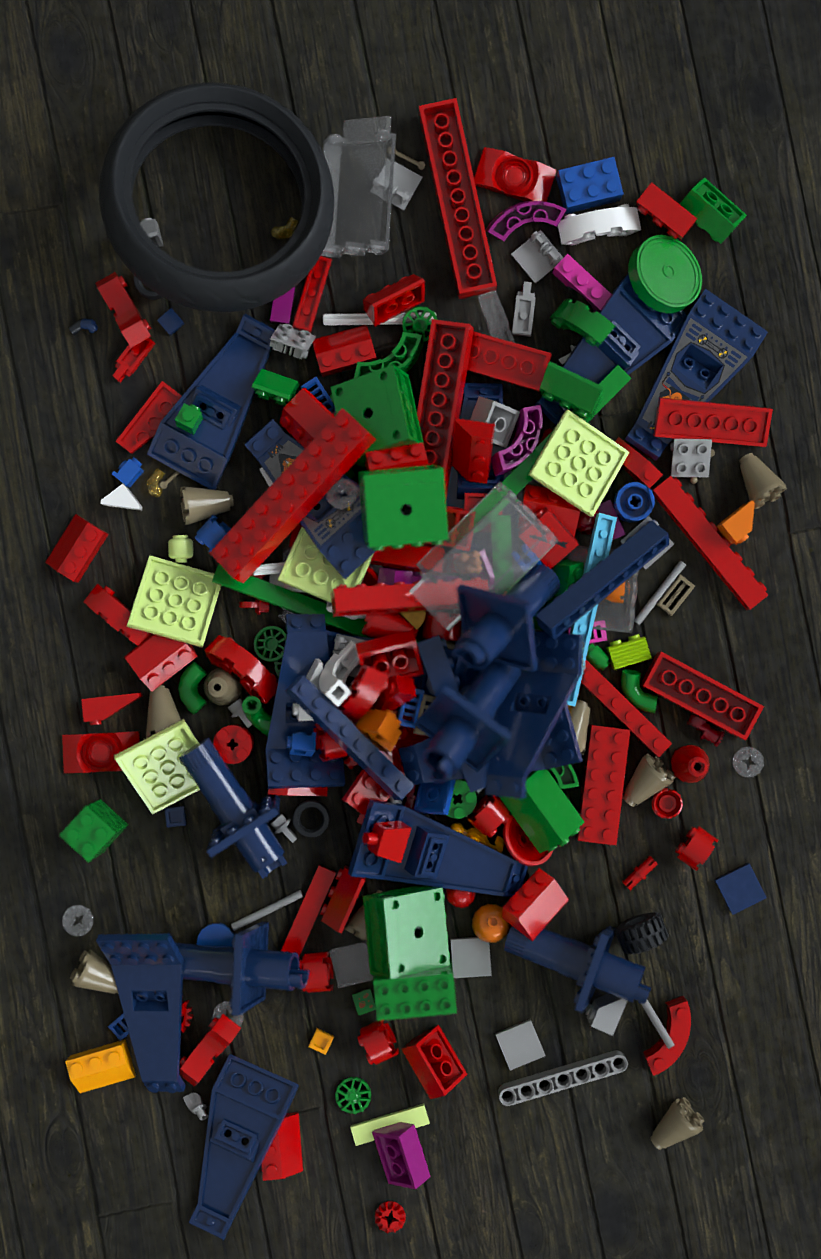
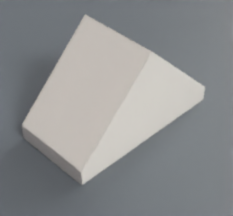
M124 484L101 500V504L104 506L140 511L143 508Z

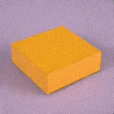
M316 1028L308 1047L326 1055L334 1036Z

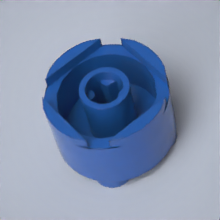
M631 482L624 485L617 491L613 500V507L617 516L622 521L629 523L645 519L652 512L655 505V498L651 489L639 482ZM632 498L634 501L638 502V504H636L635 507L634 505L630 504Z
M214 515L205 522L196 532L197 535L195 536V539L200 544H205L210 548L208 550L209 553L231 530L223 521L218 523L216 521L218 517Z

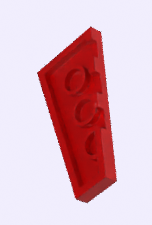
M162 381L116 442L133 454L155 436L160 422L182 396Z

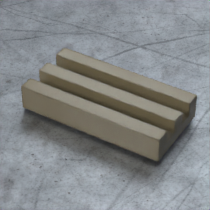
M680 574L656 605L672 616L694 589L695 585ZM680 581H683V583L672 595L669 601L665 605H663L662 603L666 600V598L677 586V584ZM686 585H688V589L677 601L674 607L670 610L668 607L676 599V597L683 590V588Z

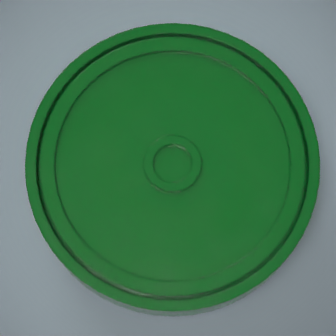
M656 235L639 245L630 257L628 265L630 282L638 297L650 308L662 313H676L690 305L698 297L702 287L701 269L694 254L681 241L666 235Z

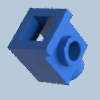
M133 457L128 461H123L118 468V473L113 471L112 475L130 488L144 470L141 468L142 463Z
M297 732L292 734V736H287L286 748H289V754L312 757L315 752L316 732H312L311 735Z

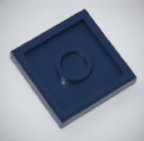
M746 863L714 879L732 915L767 898L750 863Z

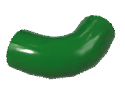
M195 661L181 675L178 687L181 701L193 715L207 703L198 693L197 689L199 682L207 673Z
M622 670L621 691L624 697L636 709L655 714L658 695L646 693L641 689V673L639 671Z
M249 696L245 698L242 702V709L246 718L268 737L271 715L265 711L257 697Z

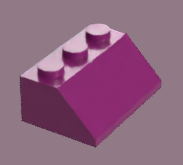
M399 1122L372 1131L388 1184L417 1189L431 1177L414 1124Z

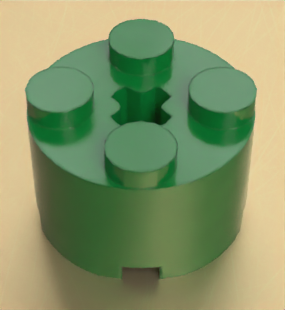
M456 779L447 816L461 819L472 813L476 806L477 796L475 791L470 793L466 780ZM461 794V801L453 802V795Z

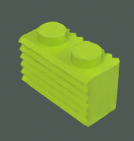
M637 634L628 637L629 641L623 643L621 639L610 642V647H606L613 670L652 659L645 636L640 637Z

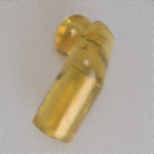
M290 217L286 226L274 227L272 229V236L276 239L291 237L298 221Z

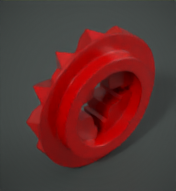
M384 1202L375 1212V1223L380 1230L386 1233H396L397 1230L402 1229L405 1223V1211L396 1202ZM392 1211L393 1218L396 1219H392L390 1224H388V1219L385 1216H389V1213Z

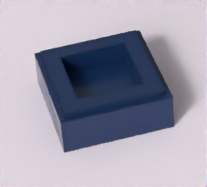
M172 308L157 320L170 336L185 324Z
M185 806L165 808L167 828L187 825Z

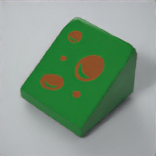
M370 988L352 994L358 1016L376 1010L375 1000Z

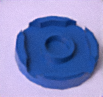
M212 923L201 930L197 938V945L232 947L235 936L232 930L225 924Z

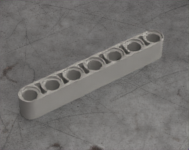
M615 1050L507 1082L498 1089L499 1100L503 1105L511 1106L615 1075L627 1069L628 1061L621 1051ZM616 1058L623 1059L621 1064H613ZM597 1064H604L602 1070H595ZM579 1069L586 1070L583 1076L576 1075ZM560 1075H567V1079L565 1081L561 1082L558 1080V1077ZM542 1080L549 1081L546 1087L539 1085ZM523 1086H530L531 1088L528 1092L524 1093L521 1091ZM505 1091L512 1093L509 1098H504L502 1094Z

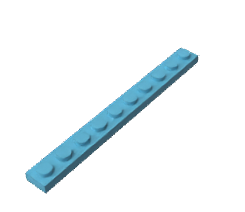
M602 513L596 514L583 575L596 567L598 562L609 556L617 517ZM598 604L571 626L570 634H583L582 674ZM582 674L567 700V705L576 706Z

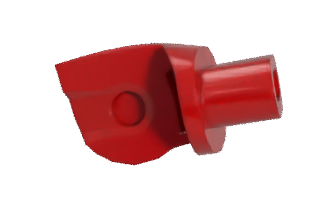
M255 599V602H239V608H255L257 615L269 613V603Z

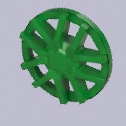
M413 307L404 315L402 328L407 333L416 331L415 334H418V332H422L423 341H427L429 336L425 337V331L430 332L428 325H431L432 322L429 320L432 316L435 320L438 319L434 311L428 307ZM417 310H423L421 315H419ZM426 311L430 313L427 318L423 317ZM414 312L417 317L413 318L410 314ZM407 317L411 320L410 322H406ZM413 325L412 328L406 330V326Z
M268 626L257 633L254 640V650L262 660L275 662L283 657L284 647L280 644L286 641L287 635L281 628ZM274 629L280 632L275 635ZM267 630H270L271 636L267 635ZM264 634L265 639H259V637ZM283 634L284 638L278 640V638ZM258 642H263V646L258 647ZM279 647L283 649L281 654L277 651ZM263 649H264V652H263V654L261 655L260 652H259V650H263ZM268 651L270 652L269 659L265 658ZM274 653H276L278 657L273 658Z
M348 1077L342 1080L336 1089V1103L342 1111L356 1114L363 1112L371 1101V1089L363 1079ZM352 1081L351 1087H349L346 1084V1082ZM355 1081L360 1082L358 1088L354 1087ZM362 1084L366 1087L367 1090H360ZM343 1086L347 1091L344 1092L340 1088ZM338 1093L342 1094L344 1097L339 1099ZM368 1093V1097H361V1094ZM347 1100L348 1102L343 1106L341 1102ZM361 1101H367L366 1104L362 1106ZM358 1103L360 1109L356 1110L354 1104ZM350 1104H351V1106H352V1110L347 1109V1107H348Z

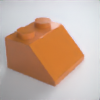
M753 500L740 506L716 526L718 528L717 532L721 537H725L730 545L741 544L749 538L747 534L752 531L755 503Z

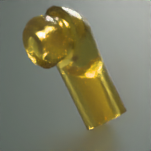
M158 468L147 482L148 492L154 497H159L162 494V489L159 488L158 482L165 474Z

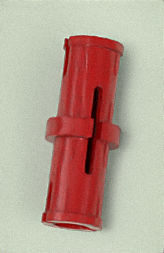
M651 856L639 867L636 866L634 871L622 881L630 891L642 879L645 880L647 878L646 875L658 865Z

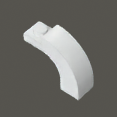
M350 641L338 655L336 653L332 655L324 666L319 678L320 690L336 706H339L351 694V691L345 686V682L350 672L359 664L356 645L353 641Z

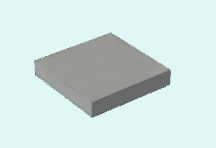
M478 937L451 939L454 978L492 976L489 942L482 941Z
M531 1019L495 1033L510 1070L545 1056Z

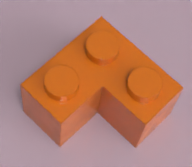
M368 710L355 726L380 751L391 752L402 733L398 729L402 722L390 710Z

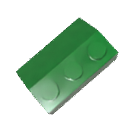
M705 177L691 189L680 203L682 207L697 218L696 225L707 231L710 237L720 244L747 216Z
M549 362L540 386L542 397L550 402L553 400L558 402L566 410L573 409L577 411L576 413L583 418L589 417L592 419L603 400L602 386Z

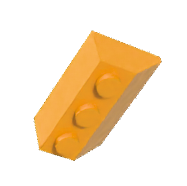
M126 1039L70 1055L65 1061L70 1080L79 1093L136 1077Z

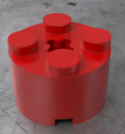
M425 611L422 638L429 639L439 635L440 639L445 638V640L458 641L461 637V615L451 613L450 617V613L436 612L435 616V612Z
M317 723L314 724L317 727L313 729V732H316L315 745L322 752L319 756L323 762L348 755Z
M232 724L217 732L213 745L225 763L237 764L247 759L252 753L254 738L244 726ZM233 739L236 743H238V746H236L234 749L229 744V742H232Z
M485 795L476 803L472 811L473 814L471 816L468 815L466 819L483 836L487 835L490 838L497 832V827L501 823L505 824L509 821L511 815L498 796L492 795L488 797Z
M700 826L697 828L691 827L686 834V837H688L685 843L681 842L675 850L678 854L677 858L695 871L699 869L697 867L698 863L703 865L715 848L712 843L718 842L717 838Z
M329 951L307 953L303 956V960H300V969L310 970L306 987L302 988L303 991L314 993L333 990V984H330V979H334L332 958L328 957Z
M384 1020L375 1021L361 1028L360 1035L357 1036L360 1046L364 1047L367 1052L366 1057L371 1065L374 1063L377 1065L399 1054V1048L395 1049L394 1043L397 1042L389 1024L383 1023Z

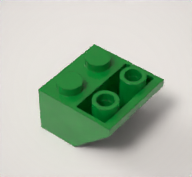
M261 369L252 384V388L255 394L258 395V398L266 401L270 398L276 401V404L285 407L297 394L300 384L296 380Z

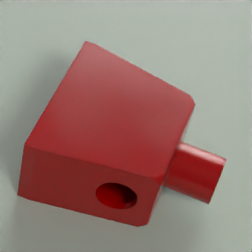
M402 821L376 822L372 833L365 832L362 840L364 844H368V850L375 855L401 863L411 827Z

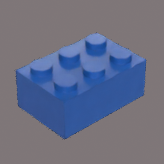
M615 157L558 170L556 179L563 207L567 209L565 214L617 202L623 196Z

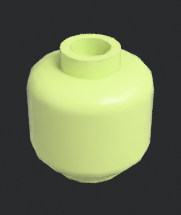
M175 535L173 539L168 541V555L171 559H175V563H187V559L193 557V541L188 538V535Z

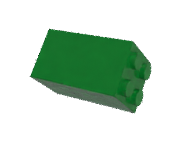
M547 769L532 771L528 774L526 778V798L518 799L499 796L539 853L546 850L551 852L558 845L562 847L570 841L568 837H572L580 831L579 827L584 823V820Z
M100 799L87 805L59 836L86 861L90 862L104 853L126 829L128 824Z

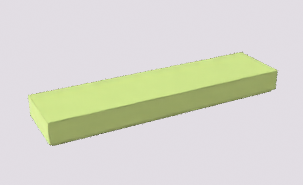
M420 1104L351 1125L350 1128L355 1145L358 1146L374 1141L372 1131L399 1122L414 1124L415 1128L430 1124L425 1105Z

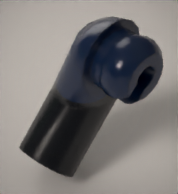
M85 318L79 319L68 327L73 335H76L82 329H88L90 333L98 330V326L93 319Z

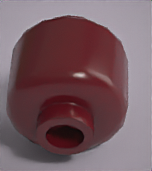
M597 510L593 517L580 511L576 530L583 535L592 534L596 514L599 511Z

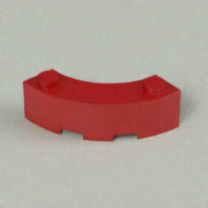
M116 272L96 282L97 289L111 311L115 310L116 313L113 314L130 347L151 337L148 331L151 327L146 318L142 319L125 289L128 285L123 276L118 277Z
M97 584L83 601L97 615L99 614L115 630H120L123 635L137 646L152 635L149 632L127 627L132 610L114 596L115 592L108 586L103 588Z
M218 635L204 650L211 664L220 667L229 674L234 672L241 679L240 684L247 690L249 695L257 697L261 703L267 704L276 694L278 683L276 682L277 678L275 675L270 673L258 659L238 645L232 638Z
M362 664L351 684V694L339 706H336L334 703L332 704L351 723L358 721L372 707L381 691L387 688L389 675Z
M684 996L665 1002L668 1012L666 1031L675 1045L668 1049L662 1038H660L654 1046L643 1052L653 1076L669 1068L679 1058L689 1039L691 1014L688 1001Z
M224 1014L219 1018L215 1016L209 1024L211 1028L189 1056H183L180 1060L179 1075L193 1086L200 1082L214 1063L212 1058L214 1056L217 1058L241 1029L240 1026Z

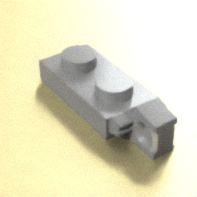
M524 282L522 292L517 293L512 335L531 337L536 299L535 293H530L532 282Z

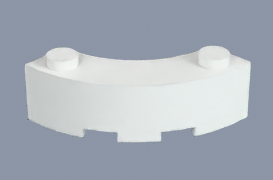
M629 204L579 215L568 214L558 224L561 244L576 245L593 240L595 235L602 236L607 234V237L628 236L641 230L637 207H629Z

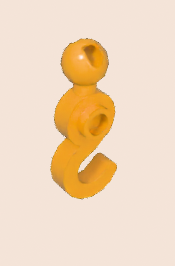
M453 823L450 827L501 853L503 852L505 842L500 836L496 837L495 846L490 844L487 836H483L476 828L466 830L461 823Z

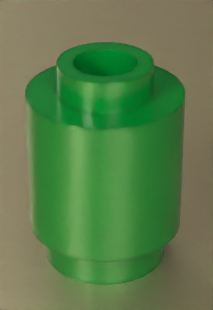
M591 643L588 647L586 660L597 671L599 669L603 671L610 664L608 661L610 657L598 645L595 646Z

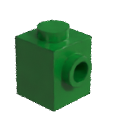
M184 403L175 419L176 426L194 435L203 420L202 412H200V408Z

